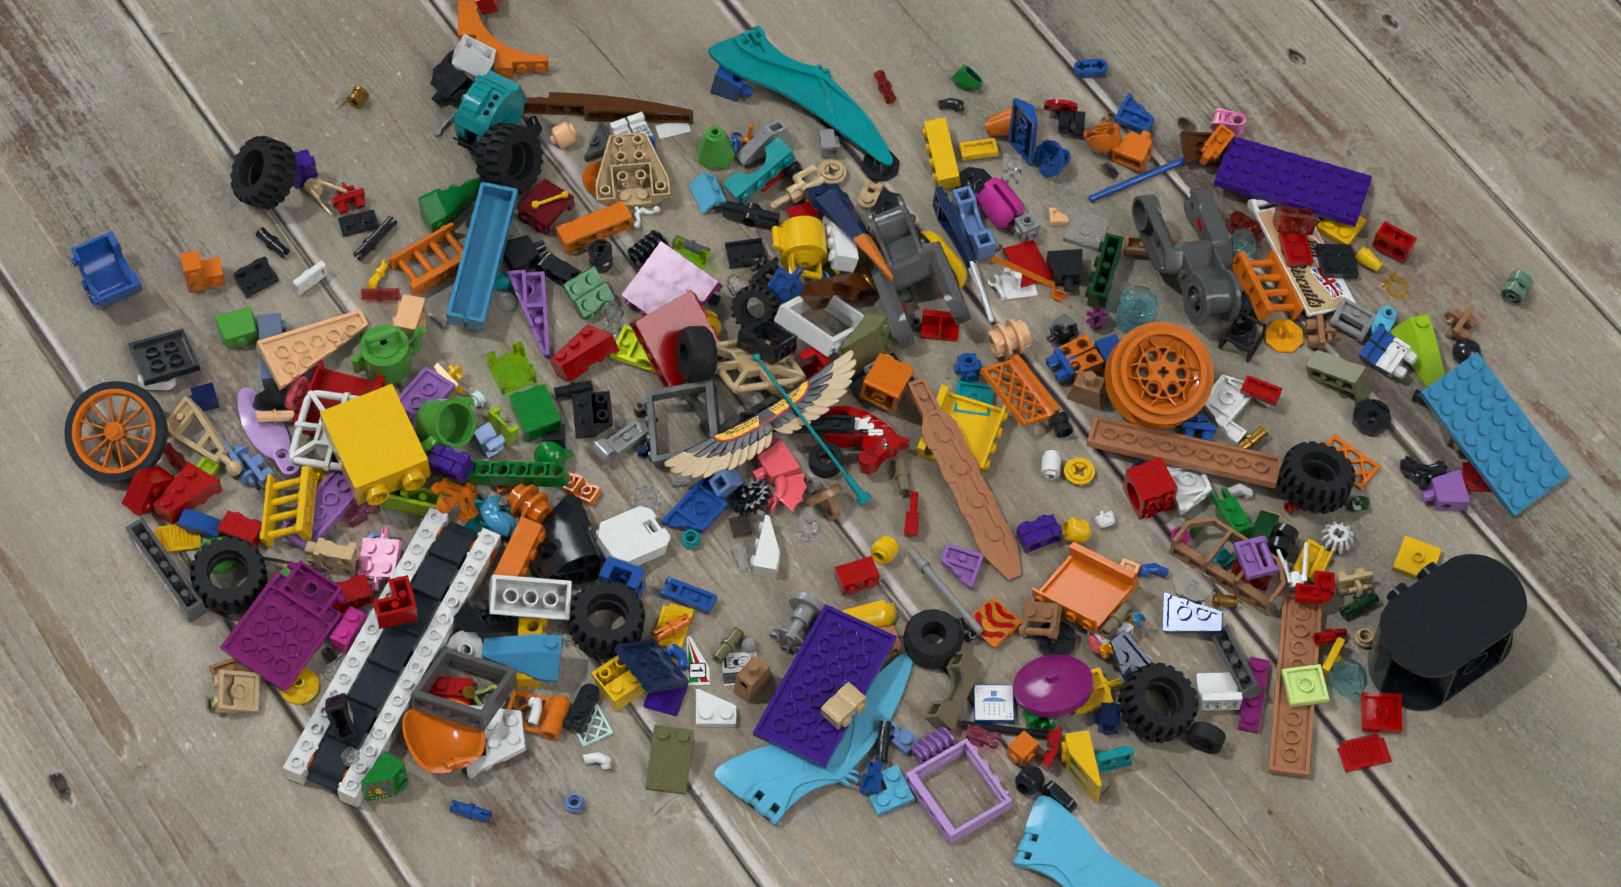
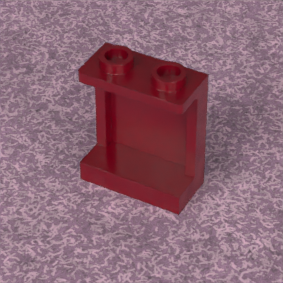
M544 178L517 208L518 217L521 222L531 225L537 232L548 235L550 233V226L566 209L571 211L575 207L574 196L569 193L567 198L562 197L539 205L537 209L532 208L533 201L539 202L560 195L565 191Z

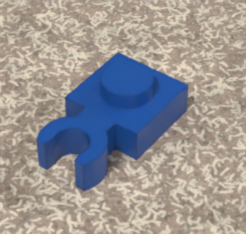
M876 759L875 764L871 761L867 762L866 768L868 771L862 776L859 792L864 796L879 793L883 774L880 771L883 768V762Z

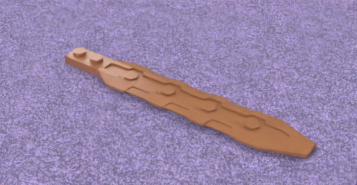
M925 377L907 383L906 387L922 416L921 435L928 449L932 451L941 469L940 472L957 501V506L962 516L965 517L981 554H984V558L1007 581L1020 577L1021 567L1017 540L1009 524L1005 522L992 491L988 489L980 473V467L976 459L972 457L956 420L940 408Z

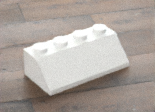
M492 575L489 589V614L569 621L572 581Z

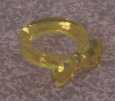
M1394 271L1382 283V287H1386L1387 292L1391 296L1402 298L1408 293L1409 285L1405 279L1397 277V273ZM1390 282H1401L1405 290L1401 293L1394 292L1391 289Z

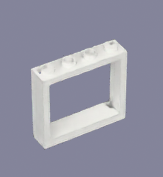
M834 295L828 306L823 310L850 328L832 337L799 315L811 308L801 296H798L780 305L774 321L829 357L841 350V346L865 315Z

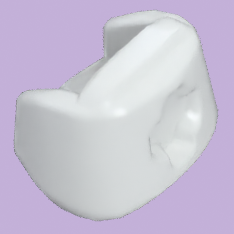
M1100 511V515L1094 518V522L1099 528H1106L1115 523L1112 511L1107 513Z

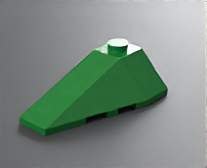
M479 178L467 180L457 187L455 184L449 185V189L443 191L440 188L435 189L418 198L421 219L431 233L439 230L443 225L453 222L477 199L481 184Z

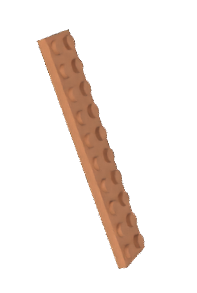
M1095 416L1087 440V447L1150 461L1162 457L1164 463L1270 488H1276L1283 457L1100 416Z
M1286 592L1283 593L1268 773L1308 778L1315 704L1290 708L1281 670L1318 664L1319 645L1314 644L1312 636L1314 633L1320 632L1322 604L1295 603V594Z

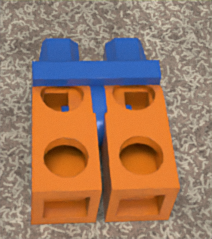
M1087 334L1062 345L1060 348H1055L1053 355L1046 358V365L1050 370L1056 367L1060 369L1054 372L1058 384L1066 381L1072 384L1079 371H1093L1096 374L1103 371L1104 360L1096 348L1094 349L1095 346Z

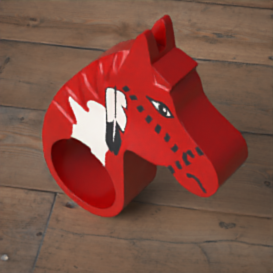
M849 406L828 407V412L822 414L855 416L854 435L818 434L823 442H832L839 448H863V451L859 454V470L864 474L870 475L875 473L885 460L897 457L899 450L910 448L909 444H907L909 443L908 438L897 435L888 424L867 411Z

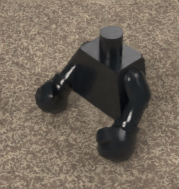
M454 50L448 52L442 59V62L433 68L430 84L437 92L431 99L439 105L445 98L453 102L462 99L463 95H466L474 83L464 72L456 69L451 64Z

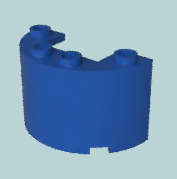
M113 231L70 248L73 254L70 257L74 267H78L83 278L81 284L85 291L89 290L90 294H88V297L95 307L102 309L142 292V285L134 270L131 271Z

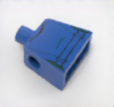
M719 66L715 73L710 93L736 102L740 95L750 98L754 88L746 85L745 79Z

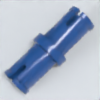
M454 799L451 802L453 806L450 805V812L464 815L470 820L474 818L489 823L491 820L488 817H492V810L476 807V804H466Z

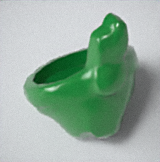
M547 441L536 447L534 461L565 464L566 460L575 454L572 450H565L555 442Z

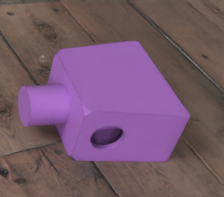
M1460 470L1431 479L1429 490L1421 491L1422 502L1433 501L1436 511H1467L1470 503Z

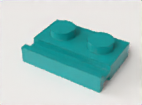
M1131 745L1127 747L1119 746L1107 752L1105 750L1097 752L1095 759L1099 773L1132 765L1131 761L1133 760L1134 751Z

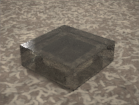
M747 515L729 518L733 538L752 534Z

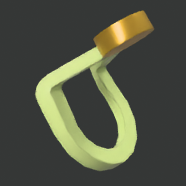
M491 685L486 689L475 691L472 686H467L463 689V696L468 700L473 698L478 706H484L485 704H482L476 695L496 689L497 685Z

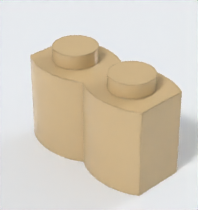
M848 682L821 707V715L838 730L842 727H847L852 721V716L857 713L860 714L865 710L867 706L866 696Z

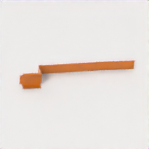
M992 256L991 261L1051 287V298L1060 302L1066 299L1067 293L1055 289L1054 282L997 256Z

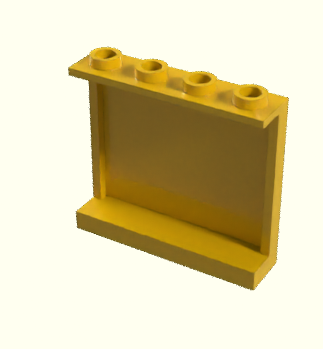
M942 384L936 400L940 408L956 420L964 436L963 439L972 457L976 459L980 467V473L983 476L984 471L989 470L991 460H989L990 455L995 454L997 444H995L996 439L1001 438L1003 428H1001L1002 423L1007 422L1009 412L1006 411L1007 407L1004 404L1003 408H999L949 392V386ZM955 402L958 403L957 409L987 413V409H990V416L954 412ZM921 436L917 447V457L937 463L932 451L928 449Z

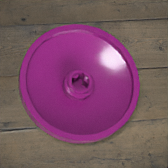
M1060 654L1042 656L1030 661L1019 670L1013 683L1014 696L1019 706L1028 713L1040 717H1058L1078 710L1090 699L1094 688L1093 677L1089 667L1075 657Z

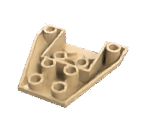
M647 133L609 135L595 184L597 202L610 206L612 203L624 201L629 209L636 206L638 208L653 207L670 197L669 177Z

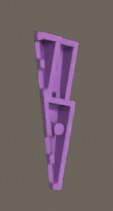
M525 270L508 271L509 279L544 357L549 358L544 271L526 273Z

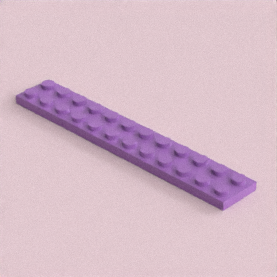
M427 366L422 369L398 396L415 433H417L415 418L421 405L430 399H447L456 388L455 383ZM332 470L317 486L312 540L309 541L317 542L319 537L323 538L356 501L342 471ZM297 517L288 519L280 529L295 526ZM296 533L283 536L299 548L305 550L307 541H304Z

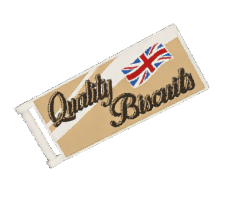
M1261 199L1248 200L1249 210L1254 213L1272 250H1275L1304 307L1307 317L1336 312L1344 297L1356 303L1343 278H1322L1314 247L1317 243L1324 244L1308 213L1285 206L1259 210L1258 207L1274 203ZM1280 232H1306L1314 260L1312 266H1286L1278 238Z

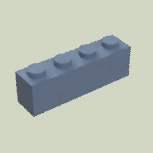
M281 313L258 315L259 340L287 331L286 321L282 320ZM260 354L261 378L264 389H267L276 384Z

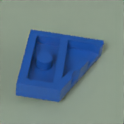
M1131 93L1127 94L1114 117L1115 123L1139 133L1144 130L1149 132L1155 120L1141 103L1138 104L1133 99Z

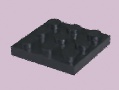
M183 328L128 344L130 353L145 386L200 371V365Z

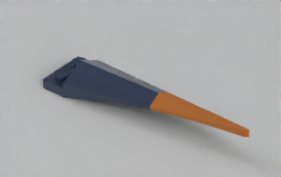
M837 183L806 188L804 195L810 204L848 235L884 275L893 282L894 277L847 193L843 192Z

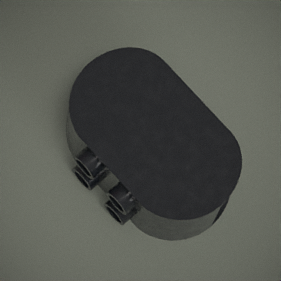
M1464 554L1449 559L1439 567L1435 562H1431L1417 574L1416 578L1419 581L1410 587L1405 583H1400L1388 593L1386 599L1389 602L1380 615L1381 618L1368 654V671L1380 693L1401 694L1402 708L1408 710H1433L1446 703L1507 658L1513 643V632L1521 624L1526 614L1527 597L1518 577L1506 565L1496 559L1479 554Z

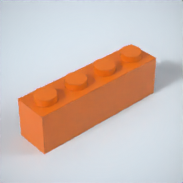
M624 201L612 203L601 210H595L586 216H580L571 222L561 224L559 227H556V236L565 254H569L590 245L594 240L605 239L632 228L633 218Z
M521 516L493 575L526 577L531 560L533 561L537 556L538 550L536 549L546 536L543 525Z

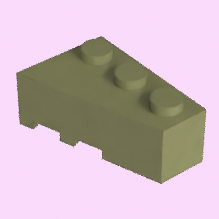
M1317 350L1306 364L1308 378L1328 390L1330 387L1340 392L1339 396L1343 399L1347 396L1355 401V406L1360 401L1366 400L1371 393L1367 368L1361 364L1350 362L1345 358H1339Z

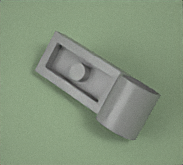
M635 419L609 439H599L592 446V451L604 464H608L647 437L648 431Z

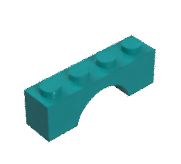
M779 136L765 147L766 161L761 169L752 174L736 172L723 183L726 191L737 203L747 202L756 191L763 189L768 181L776 178L781 170L790 166L794 159H796L793 151Z

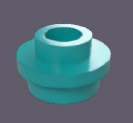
M687 530L681 536V543L686 548H695L700 544V535L695 530Z

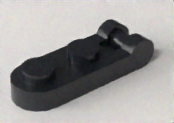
M589 683L580 688L568 717L564 721L563 729H573L579 734L584 733L599 700V689L596 685Z

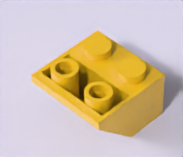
M618 655L591 672L603 698L615 712L646 692L637 678L630 673L625 663L619 659Z

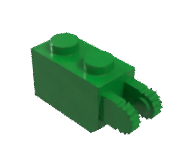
M1222 488L1221 494L1224 499L1220 500L1217 493L1212 492L1210 496L1216 507L1215 514L1217 519L1249 538L1252 525L1235 495L1231 496L1227 488ZM1232 537L1229 538L1232 544L1238 542Z

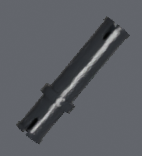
M388 216L369 238L363 240V244L353 253L354 257L360 255L357 260L363 261L371 251L377 248L376 245L389 231L397 225L396 219L391 222L394 217Z

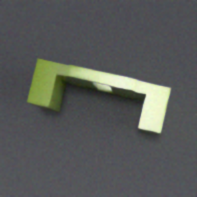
M496 406L488 411L487 422L491 423L496 434L502 435L505 442L509 445L518 439L519 427L515 424L509 428L500 418L501 409ZM499 423L502 424L501 433L498 431Z

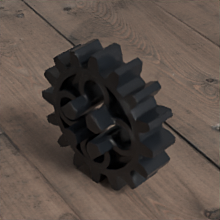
M751 478L750 482L744 480V484L734 490L732 495H729L731 499L729 501L735 513L739 512L740 516L744 513L749 516L751 512L757 514V510H764L762 506L768 505L767 500L771 499L769 487L765 481L762 482L759 478L756 482L753 478ZM748 491H750V495L754 501L753 503H751V500L747 494Z

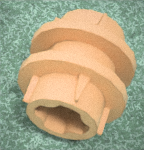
M1011 318L1006 320L1005 328L1001 323H996L993 330L988 331L987 342L992 354L997 358L1003 356L1005 359H1010L1013 355V350L1016 354L1021 355L1024 353L1025 348L1030 347L1031 336L1027 325L1021 320L1014 321Z

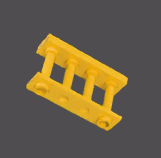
M309 465L302 466L300 477L278 482L271 474L267 475L262 528L259 535L260 540L269 549H273L274 538L295 533L304 541L312 540L318 475ZM300 485V490L297 494L279 497L280 489ZM298 501L296 510L277 514V507L279 505ZM297 517L295 526L275 530L276 522Z

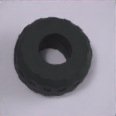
M688 326L683 328L677 336L675 346L679 374L682 379L689 383L712 379L717 370L718 362L716 341L713 333L705 326Z
M938 609L923 610L912 616L907 622L904 630L903 644L906 654L915 664L927 669H940L948 665L950 659H952L957 651H961L963 643L962 628L957 619L948 612ZM928 634H936L943 638V641L938 644H930L923 640V637Z

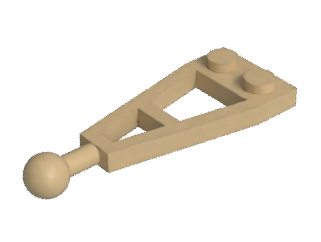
M185 396L167 419L168 432L176 439L217 463L222 461L226 465L228 474L232 476L239 475L242 471L241 464L238 461H232L227 456L229 450L202 409L190 397ZM195 416H197L206 430V433L198 443L182 435ZM211 440L219 449L216 454L205 449Z

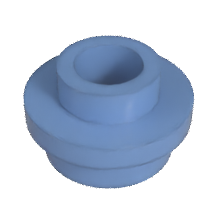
M577 793L569 794L564 801V806L570 813L580 812L585 805L584 798ZM572 802H577L578 805H577V806H572L571 803H572Z

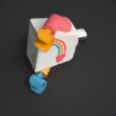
M1136 612L1134 615H1128L1124 620V624L1117 628L1110 638L1102 636L1100 631L1098 633L1091 630L1088 631L1087 640L1091 651L1102 655L1103 659H1108L1113 654L1112 647L1108 642L1124 629L1132 636L1133 625L1140 628L1142 626L1140 621H1146L1143 613Z

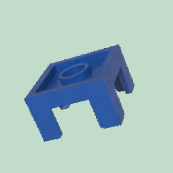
M608 556L599 574V579H605L604 581H609V583H614V581L620 582V586L627 585L628 588L639 595L638 599H641L646 588L645 569Z

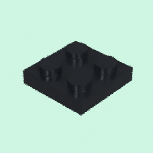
M1316 244L1314 249L1322 278L1357 279L1359 272L1351 244Z

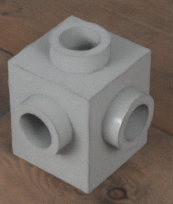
M1031 212L1021 214L1014 220L1013 232L1021 243L1037 239L1039 228L1041 227L1040 221Z

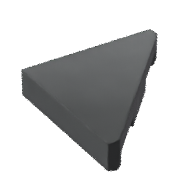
M602 121L599 122L597 131L594 133L589 148L584 155L585 162L604 155L610 134Z

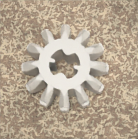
M1335 521L1332 525L1327 524L1321 532V544H1325V550L1331 549V552L1337 551L1341 554L1343 550L1347 552L1350 546L1353 545L1354 532L1350 531V525L1344 527L1343 521L1340 525Z

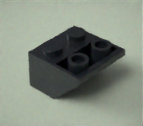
M610 391L572 394L576 439L596 437L613 426Z
M489 600L467 601L453 617L464 632L497 633L511 632L513 629L505 616L489 614Z

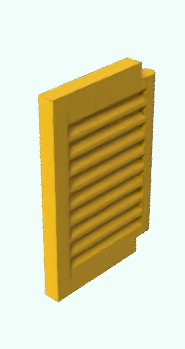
M177 524L156 527L157 531H153L168 553L200 549L201 533L198 531L192 534L180 528Z
M669 603V606L663 605L655 630L666 625V622L669 620L673 621L685 613L692 619L694 609ZM689 626L678 631L677 635L665 638L659 642V645L667 648L671 644H677L682 648Z

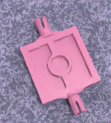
M381 526L380 537L363 538L357 575L365 574L366 578L372 579L371 590L373 592H379L380 581L390 579L400 560L402 541L388 538V526Z

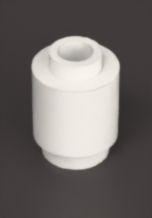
M1047 450L1042 456L1041 475L1047 480H1054L1060 476L1061 457L1059 452Z

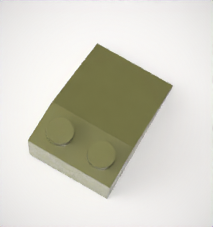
M867 312L841 346L842 355L850 350L854 352L851 359H856V365L852 369L855 370L854 375L863 371L864 366L875 361L880 353L885 355L892 350L894 340L887 316Z
M654 725L646 790L686 795L695 742L694 730Z

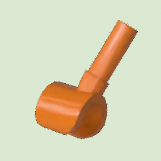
M749 125L748 133L741 141L742 145L747 144L753 138L754 125Z

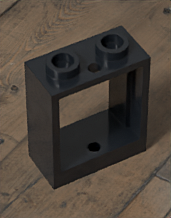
M760 317L738 331L736 347L752 355L759 354L761 360L774 365L796 351L798 335ZM763 337L777 346L773 347L759 339Z

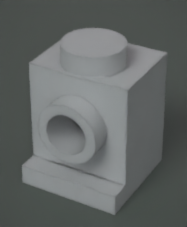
M834 129L819 130L821 158L840 157L838 136H835Z

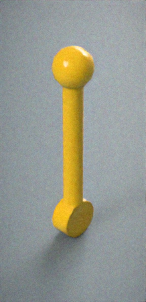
M563 191L560 195L539 202L533 201L532 208L537 209L539 205L562 197L567 198L569 193Z

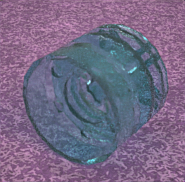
M1132 286L1122 293L1115 316L1116 324L1120 330L1128 334L1140 325L1155 321L1159 308V298L1155 292L1144 286Z

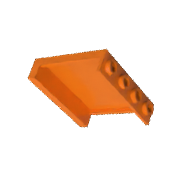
M1073 542L1069 546L1070 556L1040 590L1034 587L1031 589L1034 602L1062 604V616L1066 617L1070 622L1081 625L1088 631L1091 630L1098 633L1109 620V616L1115 613L1139 586L1137 573Z

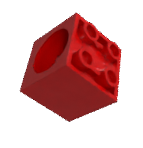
M1162 457L1126 469L1123 490L1139 520L1151 518L1156 513L1162 511L1167 512L1175 505L1178 487Z

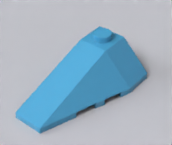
M546 634L484 638L481 657L514 668L516 672H523L538 681L558 682L563 653L562 636Z

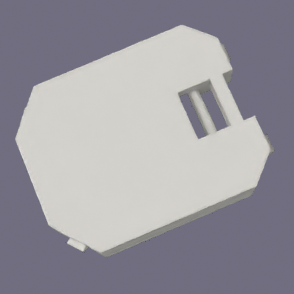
M638 506L600 522L599 530L596 532V547L606 560L610 556L639 566L664 555L671 538L665 528L661 529L656 522L657 516L652 509ZM650 525H651V527L653 528V530L655 531L654 533H653L652 530L649 528Z

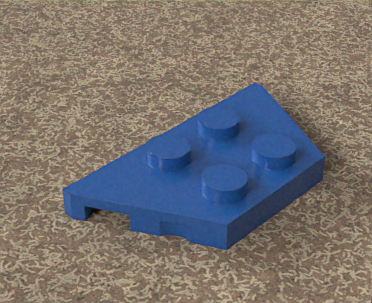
M713 474L702 478L661 520V524L682 530L691 529L703 534L728 508L725 497H717L709 483Z

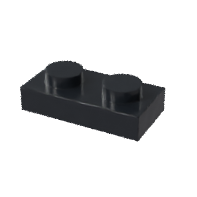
M374 210L338 218L343 237L374 230L379 227Z

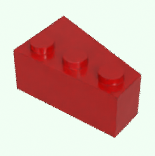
M587 324L549 361L557 377L570 382L590 370V365L597 361L601 363L605 360V356L612 352L616 354L620 350L612 334Z
M188 462L154 502L153 507L156 516L173 525L179 521L183 509L192 510L202 503L203 505L206 503L207 499L214 494L221 493L223 490L220 480Z

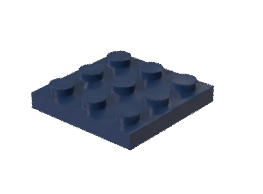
M655 639L617 644L613 649L619 659L629 668L630 673L637 678L642 688L648 693L685 688L689 684V680Z

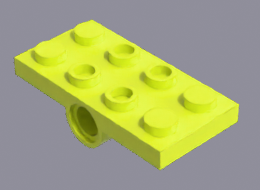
M624 324L616 341L620 351L616 354L612 352L610 358L656 373L632 328Z

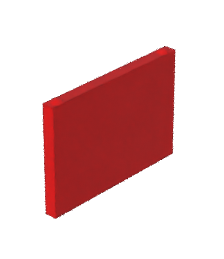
M1034 240L1003 248L1009 262L1043 278L1052 280V275ZM1022 274L1021 288L1040 283Z

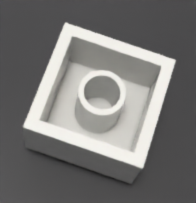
M463 34L454 50L451 64L460 71H467L473 78H476L478 75L483 76L488 73L493 65L496 50Z

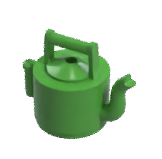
M378 325L369 329L360 341L361 354L350 357L354 373L359 374L365 371L372 381L376 380L377 375L385 376L386 385L401 381L410 371L411 356L420 351L422 347L421 337L427 331L426 328L419 326L414 331L410 344L406 334L398 326Z
M458 396L456 399L436 398L430 399L421 405L416 414L415 428L417 437L422 441L420 443L424 452L431 451L438 444L458 448L471 440L476 429V417L470 407L474 403L472 397Z

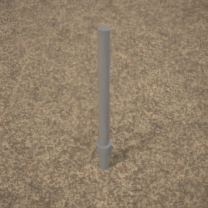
M915 549L910 550L909 555L916 562L918 569L921 572L924 571L976 634H981L983 628L930 568V563L925 558H922Z

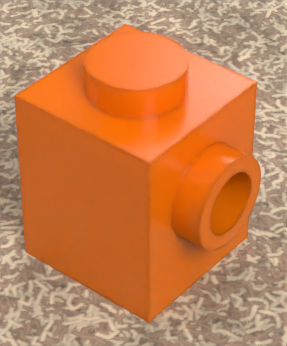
M1023 731L1008 745V759L1020 767L1026 763H1031L1038 752L1039 743L1027 732Z

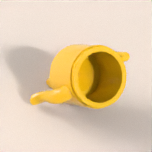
M797 216L784 221L780 227H772V248L780 251L782 266L788 269L789 273L793 274L799 265L801 266L800 270L802 268L805 269L801 277L813 280L822 279V267L827 261L831 267V261L828 260L829 249H827L826 229L822 221L811 216ZM832 269L837 275H839L840 272H842L840 270Z

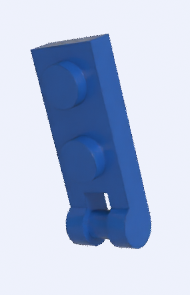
M667 577L665 587L659 593V596L665 600L670 599L708 615L717 600V595L671 577Z

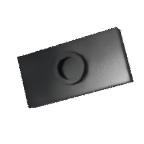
M883 190L875 215L898 206L897 196L901 194Z

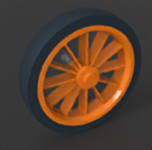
M110 381L89 388L76 399L66 418L64 436L69 455L83 472L99 481L122 483L132 481L135 471L151 468L157 464L166 447L168 426L162 407L148 391L133 383ZM124 396L125 399L116 421L112 397ZM106 398L112 422H109L95 406ZM131 398L139 403L141 407L122 423ZM91 408L107 424L105 427L84 421ZM145 410L150 423L125 428ZM83 423L102 428L104 433L82 438ZM151 426L149 441L130 436L127 432ZM106 436V439L89 454L87 453L83 441ZM130 437L149 444L140 456L125 438ZM110 441L103 465H100L92 457ZM121 441L137 458L135 462L125 466ZM116 442L121 467L107 468Z

